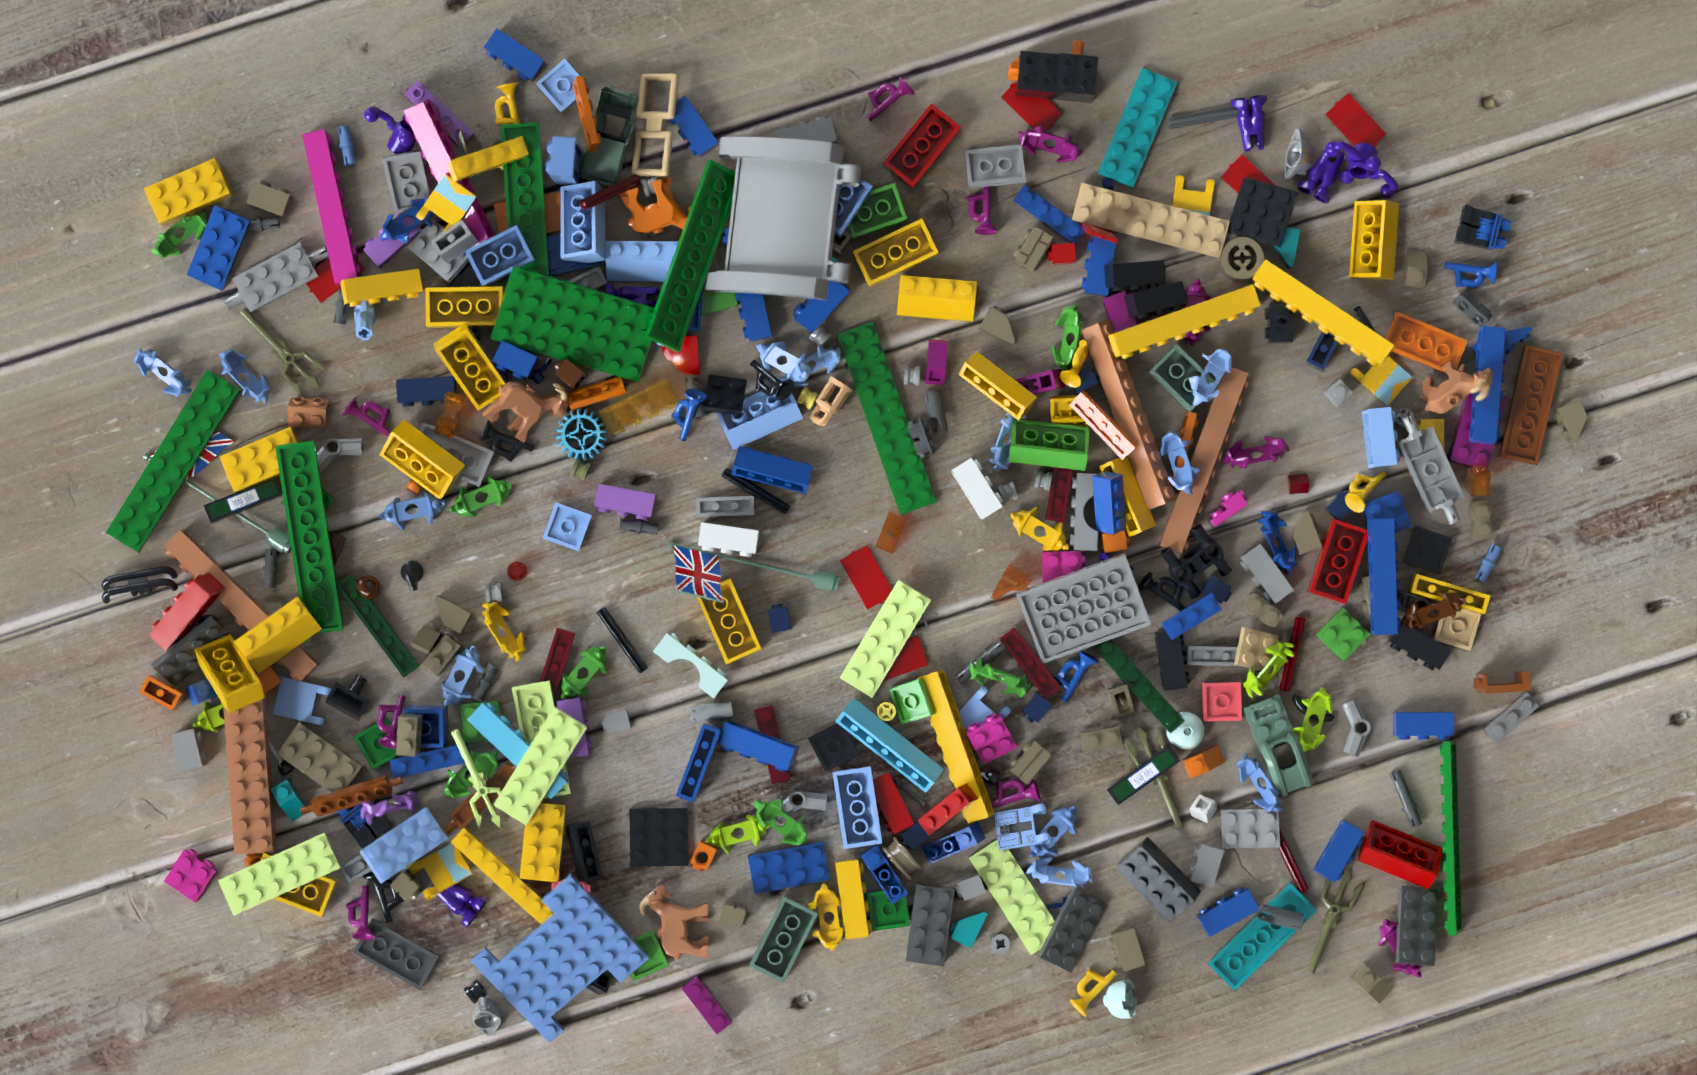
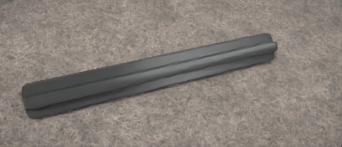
M1249 104V113H1250V114L1252 113L1251 104ZM1234 107L1170 117L1168 118V126L1170 129L1237 118L1239 110Z

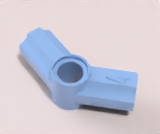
M369 301L361 302L362 305L354 308L356 336L362 340H369L373 336V324L376 323L375 307L373 304H369Z

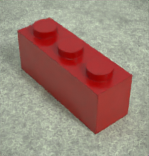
M889 772L874 778L875 797L878 802L877 810L880 815L884 814L886 818L884 824L888 832L892 831L893 834H896L914 825Z
M966 783L954 790L921 817L918 822L930 836L942 829L979 798Z

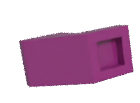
M929 339L925 384L944 385L948 341Z

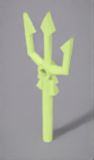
M456 729L451 733L471 774L468 780L473 783L472 786L477 790L469 803L478 828H480L482 815H479L475 802L481 796H483L492 815L491 821L500 828V815L495 813L487 793L497 792L500 795L502 791L499 787L486 786V780L483 779V771H477L459 730Z

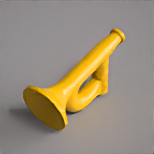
M519 82L496 86L497 89H500L505 94V96L499 97L495 102L496 124H520L514 98V91ZM504 103L509 106L511 118H504L502 109Z
M1085 340L1079 342L1080 346L1073 357L1072 369L1062 371L1060 374L1061 381L1070 387H1079L1082 383L1079 371L1089 353Z
M1380 471L1375 477L1357 473L1355 480L1349 486L1351 493H1348L1345 497L1347 506L1357 513L1364 511L1366 507L1364 499L1386 477V473ZM1362 482L1367 483L1365 488L1358 489Z
M1089 968L1086 975L1077 984V992L1082 998L1077 1000L1070 999L1071 1004L1086 1017L1088 1004L1117 974L1111 970L1104 977ZM1092 979L1099 982L1091 991H1085V986Z

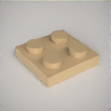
M1461 609L1460 612H1456L1454 619L1448 616L1438 620L1433 640L1471 651L1481 614Z
M1242 627L1234 665L1262 671L1273 658V654L1266 653L1265 649L1277 644L1279 636Z

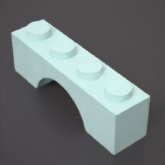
M667 633L653 652L667 663L676 659L691 661L700 673L699 688L712 698H715L728 681L725 678L727 674L720 668L715 670L711 667L712 662L706 657H698L695 654L697 651L689 644L686 647L681 644L680 641L682 639L676 634L672 633L670 635Z

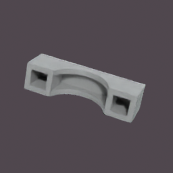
M1076 473V477L1072 478V489H1075V496L1071 498V508L1075 509L1074 515H1071L1070 527H1074L1073 535L1070 534L1069 545L1073 546V550L1097 551L1098 531L1088 526L1083 515L1086 502L1094 496L1093 476L1096 474Z

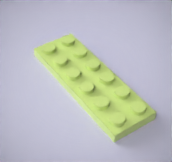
M898 580L840 678L873 698L932 599Z
M550 680L512 687L519 729L526 735L525 739L529 743L533 742L555 707ZM565 763L562 767V770H564L568 775L567 766ZM568 781L554 797L571 794L570 782Z
M554 707L495 801L494 806L527 825L584 734L587 726Z
M323 833L218 880L233 915H237L341 868L326 833Z
M996 839L968 858L1032 955L1042 948L1055 921L1010 850L1000 851L998 839Z

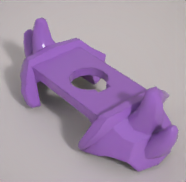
M409 791L404 796L393 794L392 797L396 803L389 806L386 800L375 805L374 800L363 801L361 818L364 819L366 816L368 824L371 825L373 816H382L388 812L409 809L411 814L414 815L416 810L415 804L420 806V801L417 793L414 791Z

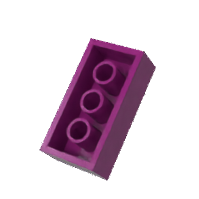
M1470 393L1462 401L1447 459L1455 464L1486 471L1489 467L1495 443L1487 445L1469 442L1473 393ZM1503 395V400L1499 404V410L1502 411V415L1508 397L1506 395Z

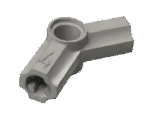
M328 439L317 452L320 474L337 456L363 455V439ZM336 442L338 450L332 453L329 450V446L331 443Z
M1354 698L1341 704L1351 726L1343 752L1359 757L1371 726L1362 711L1358 699ZM1359 722L1365 724V730L1361 733L1356 730Z
M795 790L783 800L782 811L789 816L800 808L826 811L828 794ZM794 795H801L803 802L796 804L793 801ZM783 816L775 817L780 824L786 820Z

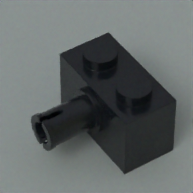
M1269 304L1268 308H1265L1264 317L1265 320H1268V327H1265L1264 336L1265 339H1268V343L1293 342V312L1286 308L1287 304Z
M356 675L349 689L336 682L325 701L328 705L358 722L370 702L359 695L367 682L363 677L358 684L361 679L360 675Z

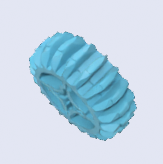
M577 409V415L570 411L571 418L564 415L563 418L567 421L565 423L562 421L558 422L563 426L562 429L556 428L557 432H562L561 435L556 436V439H562L558 446L565 445L566 447L563 448L562 452L565 453L570 450L568 454L570 458L574 453L576 454L575 459H579L580 455H582L583 460H587L586 454H589L590 458H594L592 452L595 451L597 454H600L597 447H605L604 444L600 443L601 440L607 441V438L602 437V434H606L608 431L605 429L601 430L606 425L605 422L599 424L598 422L602 418L598 416L594 419L596 414L594 411L588 416V409L584 410V414H581V410ZM583 419L593 422L597 430L585 429ZM577 420L576 430L566 433L569 425ZM581 429H584L583 432L591 433L583 437V443L580 437L572 436L579 434ZM597 436L593 446L586 449L587 439ZM567 439H577L581 450L572 448Z

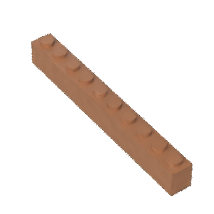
M1110 320L1083 329V336L1087 342L1115 422L1137 445L1128 454L1148 510L1177 500L1174 489L1168 480V473L1149 427L1134 382L1127 368V363L1125 359H1122V356L1115 357L1108 337V335L1114 334V328Z
M1231 367V373L1225 371L1218 383L1216 390H1219V395L1212 399L1190 458L1191 467L1199 468V472L1196 478H1194V487L1191 489L1193 494H1187L1183 490L1178 491L1177 500L1173 504L1158 546L1163 548L1171 547L1172 551L1179 554L1187 550L1190 542L1187 540L1189 532L1192 533L1191 529L1196 526V522L1193 521L1196 515H1200L1203 504H1200L1202 497L1207 496L1210 488L1207 486L1209 478L1213 479L1216 468L1213 467L1216 461H1220L1223 453L1220 448L1222 443L1226 444L1230 434L1227 432L1228 427L1233 425L1236 415L1233 413L1235 408H1239L1243 397L1240 394L1242 389L1246 390L1248 386V373Z
M179 530L164 545L167 549V555L173 560L176 558L181 563L179 566L186 573L190 572L194 576L193 579L199 574L204 575L209 572L226 587L217 599L222 603L220 606L226 613L229 614L231 612L235 616L234 620L241 627L245 626L250 631L270 616L184 530ZM301 645L277 661L281 667L286 666L290 670L289 675L296 681L298 679L304 681L320 665Z

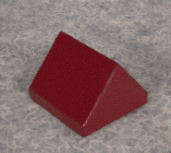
M1307 474L1288 475L1289 494L1309 493Z

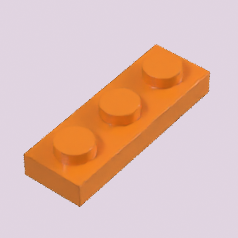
M615 377L568 392V402L572 411L625 394L626 390L622 378Z

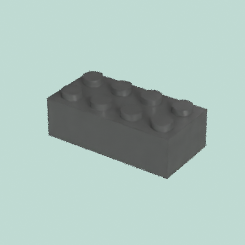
M916 883L905 957L906 961L944 967L954 888Z

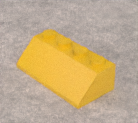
M1387 200L1354 201L1349 278L1394 280L1399 203Z
M900 275L897 315L973 322L977 282Z
M403 420L391 432L379 454L439 500L443 499L465 467V464L406 420Z
M296 597L235 640L234 643L256 672L260 674L322 630V628L303 601Z

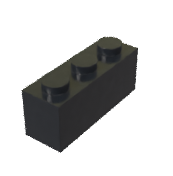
M1164 260L1104 265L1106 288L1113 287V291L1125 290L1124 286H1130V290L1142 289V285L1154 288L1158 287L1159 284L1166 283Z
M1182 281L1133 292L1124 296L1129 317H1137L1138 320L1148 318L1150 313H1154V316L1164 314L1167 309H1170L1171 312L1181 310V306L1188 303Z
M1400 621L1401 627L1398 629V634H1390L1387 639L1391 643L1390 647L1398 652L1402 649L1408 653L1406 656L1414 661L1418 659L1423 661V666L1431 671L1434 669L1440 670L1451 649L1418 630L1411 629L1408 625L1403 627L1402 621Z
M1166 632L1155 633L1163 691L1187 688V683H1190L1189 672H1185L1184 664H1187L1186 653H1182L1181 645H1184L1183 634L1170 640Z
M590 821L566 825L578 882H589L603 878Z

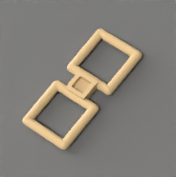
M676 73L641 75L637 117L639 119H647L646 130L635 132L631 167L632 175L661 177L669 175L673 132L666 131L667 119L675 118L679 75ZM648 81H671L668 112L645 111ZM642 138H665L662 169L639 168Z

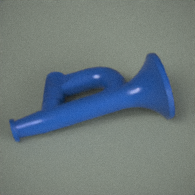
M1445 261L1444 269L1454 270L1456 287H1478L1483 283L1485 276L1490 279L1492 284L1495 283L1498 261L1488 267ZM1462 272L1474 273L1477 275V278L1475 280L1463 279Z
M687 389L685 395L688 399L680 400L675 412L671 414V417L682 428L681 436L679 437L681 441L687 440L686 437L689 433L696 407L699 403L707 400V395L700 390ZM684 407L687 408L685 420L681 417Z
M1080 650L1078 652L1080 663L1076 660L1067 661L1062 666L1060 672L1054 677L1065 689V693L1061 697V700L1064 702H1068L1067 700L1074 692L1085 670L1089 666L1099 663V660ZM1070 668H1075L1076 672L1069 683L1065 677Z

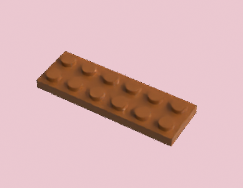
M1524 345L1499 457L1538 465L1563 353Z

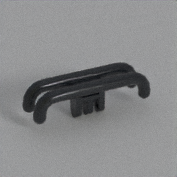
M160 566L106 577L101 584L104 591L102 601L107 604L110 602V596L131 592L132 596H137V591H139L140 595H144V589L149 594L152 593V588L168 586L172 591H176L178 585L174 580L161 578L149 581L148 576L168 574L172 579H176L178 573L171 567ZM128 580V585L112 588L109 586L112 583Z

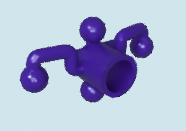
M375 106L365 110L364 118L366 121L373 123L378 118H381L387 122V127L393 131L387 144L391 152L399 154L412 151L416 140L411 126L405 119V114L402 116V121L396 122L391 115Z
M1342 141L1327 143L1325 152L1331 157L1338 155L1340 149L1349 153L1346 157L1349 162L1348 169L1340 173L1342 183L1351 184L1355 178L1378 179L1382 177L1388 184L1382 185L1380 194L1386 199L1394 196L1395 191L1398 189V183L1387 171L1379 170L1381 160L1377 157L1378 151L1374 146L1367 143H1359L1353 147Z

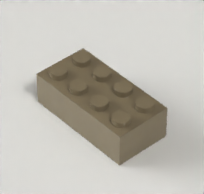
M304 722L297 724L277 753L281 758L330 792L351 786L365 766Z

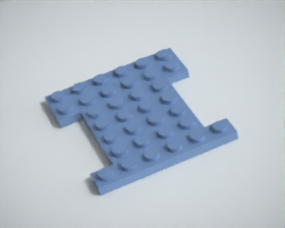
M572 874L567 876L542 898L544 904L553 914L506 955L498 960L485 947L471 959V962L549 1043L564 1031V1027L553 1015L608 969L621 983L649 959V955Z

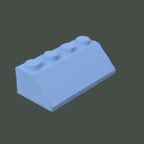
M596 181L560 187L562 260L582 263L606 260L605 201L588 210L580 207L582 199L605 189Z
M606 241L607 281L664 282L678 242Z
M759 391L744 398L741 416L716 412L733 450L803 419L792 393L786 399L779 400L775 395L768 396Z
M871 767L834 771L833 779L844 849L881 844L882 837Z

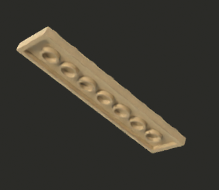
M1085 183L1080 185L1072 216L1074 221L1084 222L1093 226L1217 258L1221 256L1230 223L1228 220Z

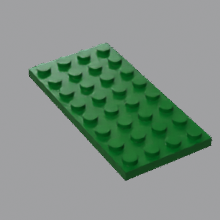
M513 265L491 339L499 342L503 340L519 348L560 360L567 359L577 365L639 382L652 341L645 337L655 307Z

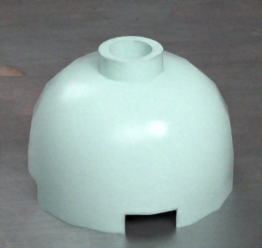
M1180 712L1178 714L1185 722L1171 734L1166 730L1167 737L1174 747L1181 750H1190L1202 742L1205 735L1204 725L1197 715L1190 712Z
M1130 979L1116 981L1111 984L1107 994L1104 995L1105 1007H1108L1109 1012L1117 1018L1129 1019L1133 1018L1132 1015L1136 1014L1137 998L1132 995L1131 988H1134V985Z

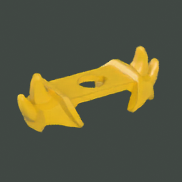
M1037 507L1031 511L1019 510L1018 512L1011 513L1013 525L1020 536L1025 534L1043 544L1042 548L1045 551L1069 549V545L1066 542L1067 537L1062 531V522L1057 523L1054 526L1055 529L1034 517L1038 514ZM1037 526H1043L1047 534L1045 537H1038L1034 534V529Z
M497 602L482 604V607L486 609L482 612V616H485L483 622L488 626L500 645L502 653H508V658L515 657L516 662L520 661L523 652L526 651L524 645L525 635L523 632H520L517 639L513 636L502 617L510 615V611L501 607ZM497 626L505 630V637L498 635Z
M824 883L820 890L816 892L814 901L808 904V907L816 910V907H818L821 932L816 930L812 933V936L818 937L824 947L834 951L836 946L840 944L842 935L845 932L844 928L839 926L837 906L841 902L835 893L829 890ZM832 912L834 914L832 924L824 921V913Z

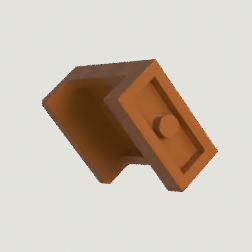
M1514 671L1515 683L1488 684L1487 674H1476L1474 689H1477V693L1482 694L1531 691L1530 672Z

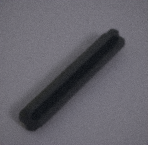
M724 469L721 475L723 478L783 514L788 512L790 506L747 479L732 475V470Z
M605 607L601 608L597 614L637 671L639 673L644 672L648 667L608 610Z

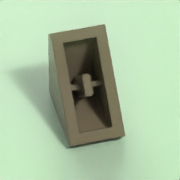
M1127 684L1107 690L1116 718L1134 713Z

